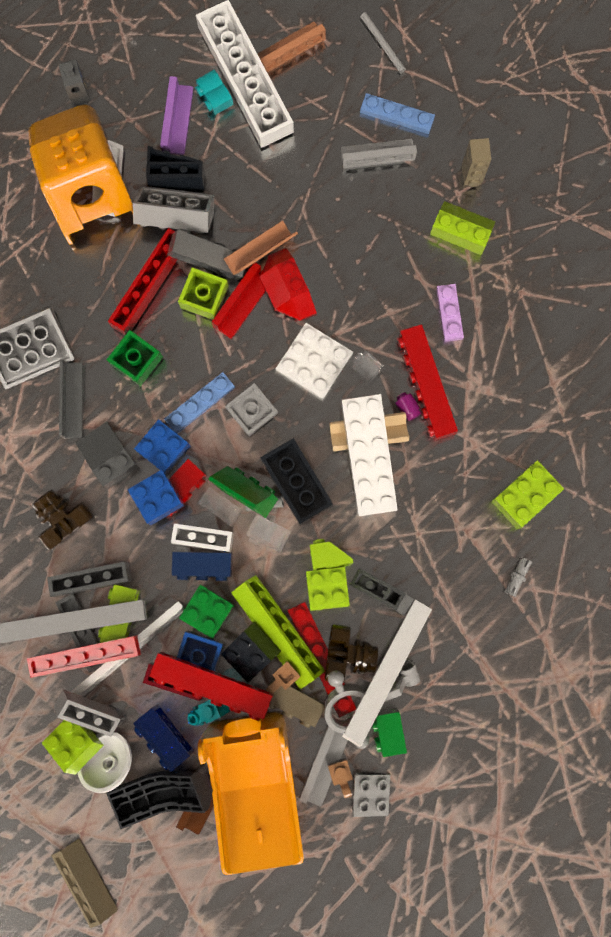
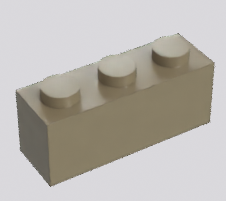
M489 138L469 140L461 165L464 186L476 187L483 183L491 162Z
M274 677L272 678L269 686L276 680ZM281 686L273 693L274 695L269 706L272 709L277 707L283 710L282 714L292 719L294 716L300 719V724L310 728V726H316L325 708V703L293 686L286 690Z

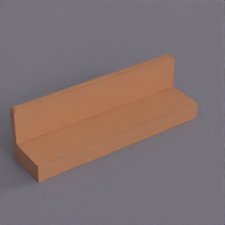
M312 22L257 53L266 72H270L326 39V29L323 24L317 26L315 22Z
M281 221L224 258V261L233 275L297 235L298 232L296 231L291 234L285 223Z

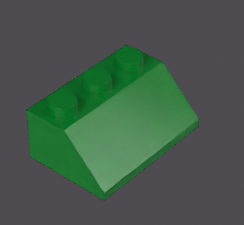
M226 466L209 477L208 480L221 491L264 518L268 516L278 501V498L274 495V490L266 485L264 488L259 486L260 482L252 476L248 479L244 476L245 473L237 467L232 469Z

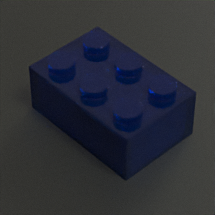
M159 704L152 707L133 723L136 734L140 738H145L148 742L146 746L153 754L156 753L159 756V763L165 770L169 769L172 772L195 751Z

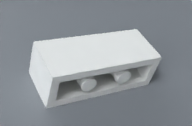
M174 524L171 543L231 553L234 533Z

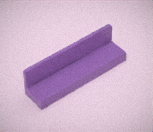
M173 76L169 78L160 146L162 151L167 150L170 151V154L184 155L193 87L179 85L177 77Z

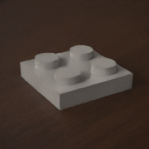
M255 383L225 406L248 436H251L278 414V411Z

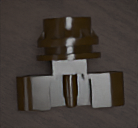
M53 489L46 492L32 504L37 518H43L40 523L44 524L47 521L51 523V526L38 536L48 550L53 549L63 541L64 537L71 534L77 527L83 526L94 516L83 502L70 512H67L64 508L69 502H62L64 497L56 494Z
M332 624L325 681H328L329 673L334 670L340 671L345 679L346 666H350L351 674H355L356 671L358 674L374 673L378 661V647L372 646L367 641H363L361 644L360 639H356L354 645H350L351 627Z

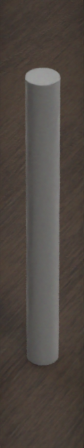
M364 12L360 16L399 73H403L406 68L371 18Z

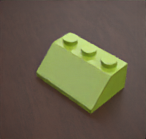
M444 201L430 235L482 255L496 221Z
M325 539L313 540V544H310L313 570L346 567L353 564V559L331 542H325Z

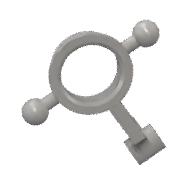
M413 660L405 661L384 702L401 696L405 686H415L420 682V676ZM334 670L329 673L328 682L335 689L326 698L324 717L327 725L332 730L343 734L350 720H339L333 717L331 714L332 707L339 699L346 696H357L362 699L365 691L356 685H343V674L340 671ZM366 736L361 747L355 746L359 749L366 748L369 744V737Z

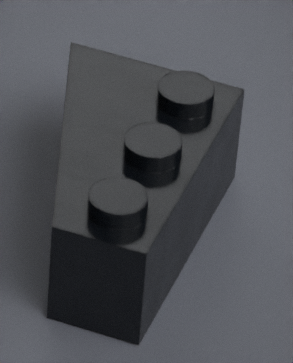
M148 145L146 166L148 187L171 190H204L205 172L203 161L184 155H173L167 150L159 151L154 149L153 146Z

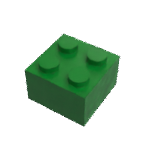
M129 330L106 360L112 367L141 387L163 356L160 351Z
M200 584L179 619L209 638L215 639L235 605Z
M394 708L379 711L372 725L373 731L377 732L378 736L374 738L377 752H381L383 757L406 754L407 749L399 710Z

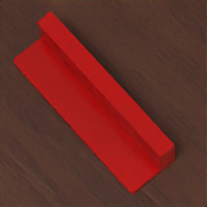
M256 262L253 263L212 320L213 327L230 339L234 337L266 292L260 279L261 266Z

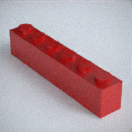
M170 228L167 229L108 320L110 326L123 335H126L129 330L132 331L178 260L167 255L172 235L175 232Z
M422 324L401 330L397 338L400 349L403 348L404 350L403 360L406 366L409 365L411 371L409 378L412 384L415 383L417 389L415 390V396L417 401H421L423 407L421 408L423 419H427L429 437H433V440L436 441L455 435L458 429Z
M164 652L157 654L149 676L154 678V682L165 685V683L173 685L172 688L176 691L184 692L186 690L192 692L191 696L195 698H208L211 700L210 703L221 707L224 704L230 707V711L241 714V711L249 714V718L260 721V718L265 719L274 695L263 689Z

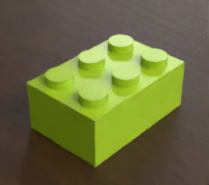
M537 460L491 502L518 530L538 514L564 488Z

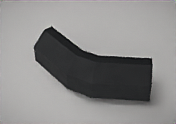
M160 771L119 785L115 789L106 792L119 827L123 829L170 811L205 813L210 808L213 789L207 775L187 771Z

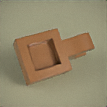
M287 661L273 674L276 680L266 690L274 693L281 686L286 690L301 676Z
M347 759L327 765L333 785L340 784L344 798L351 797L352 794L347 781L353 780Z

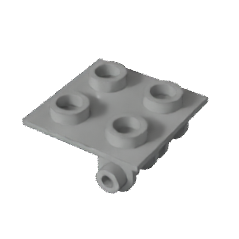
M356 773L353 777L352 817L388 816L390 774L363 775V773Z

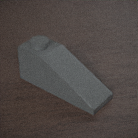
M360 568L350 583L352 587L405 616L414 600L407 593Z

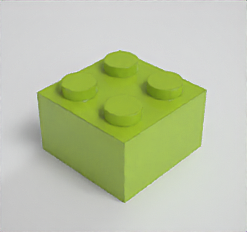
M192 267L178 300L181 309L213 320L220 311L229 289L228 281Z
M345 567L306 571L310 611L350 606Z
M63 720L42 742V745L63 772L74 775L104 746L91 729Z

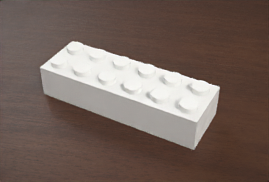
M381 394L341 399L357 514L364 516L397 511Z

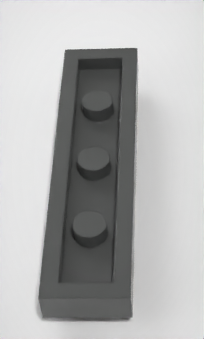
M75 593L55 602L60 613L82 610ZM92 629L70 632L76 647L98 643ZM104 663L87 666L86 668L91 673L100 668Z

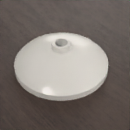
M116 732L111 737L102 733L96 735L104 746L78 772L82 785L92 792L106 793L115 789L123 782L130 770L132 762L131 747L128 741Z

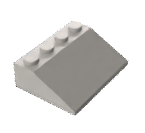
M51 305L0 326V381L5 390L59 367L60 360H64L66 363L75 360Z

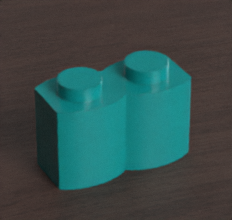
M215 70L195 80L197 84L195 90L199 97L203 96L206 100L204 104L209 112L212 111L216 115L234 105L229 91Z

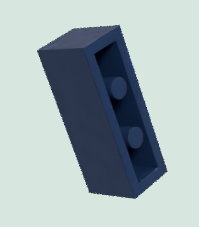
M172 552V576H177V580H188L189 576L196 577V580L208 581V577H216L215 581H227V577H232L233 554Z

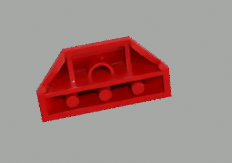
M287 248L270 254L260 274V279L274 309L298 321L317 314L309 289L293 256Z

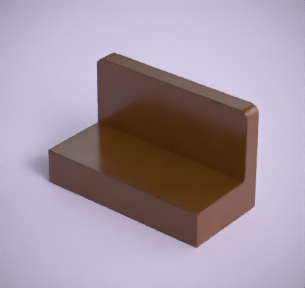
M213 797L211 798L210 808L205 813L183 812L176 828L182 831L186 828L199 835L214 807Z

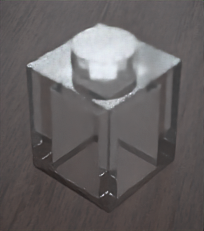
M367 350L363 354L360 352L353 360L355 362L353 369L368 383L383 368V365Z

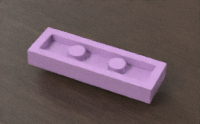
M456 284L437 286L436 291L444 342L463 340Z

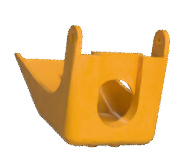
M85 104L39 120L31 125L28 133L29 148L39 185L69 245L73 244L70 234L84 229L82 224L113 212L115 217L132 211L133 214V203L111 152L98 114L93 107ZM93 185L103 190L100 198L91 204L80 205L71 201L73 193L81 187Z
M273 712L267 713L265 719L260 718V721L253 720L247 716L210 723L199 739L198 756L200 764H205L206 761L208 764L210 782L213 789L212 797L223 874L232 875L301 864L303 862V849L284 717L280 713Z

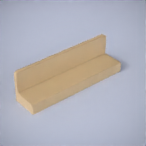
M406 413L384 415L388 444L409 441ZM344 421L330 422L333 452L348 450Z

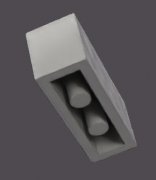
M64 689L53 706L58 718L110 737L121 720L116 709Z

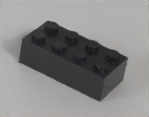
M294 438L260 457L300 526L333 507L331 499Z

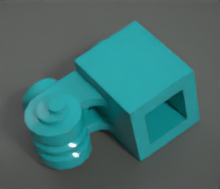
M209 699L190 710L187 717L188 723L193 726H202L231 712L229 710L230 707L224 704L221 707L210 703L211 700Z

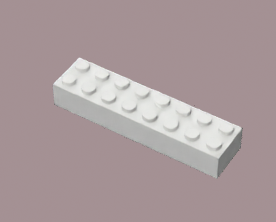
M229 0L196 14L198 28L260 147L267 146L294 133L293 121Z

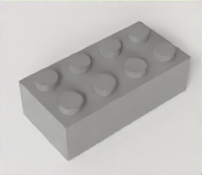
M141 186L133 202V224H139L144 227L156 226L161 229H185L195 231L196 233H208L214 216V195Z

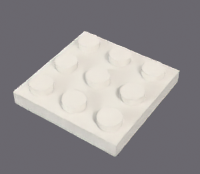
M305 323L276 367V371L324 400L352 357L353 351Z

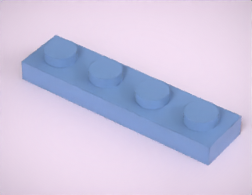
M367 93L360 109L362 114L429 134L435 118V114Z
M222 372L164 418V420L178 434L231 392L235 386Z

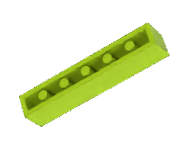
M254 575L231 592L252 623L255 622L281 650L277 658L282 665L288 661L301 676L295 681L299 689H302L325 672L257 575Z

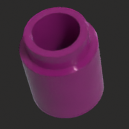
M404 392L396 398L398 400L395 402L400 412L406 413L408 421L422 414L420 406L411 393L407 394Z

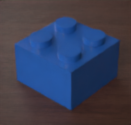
M158 419L134 450L168 475L191 446Z
M163 470L158 471L128 489L143 518L149 525L155 524L184 506Z
M186 631L177 658L216 672L225 643Z

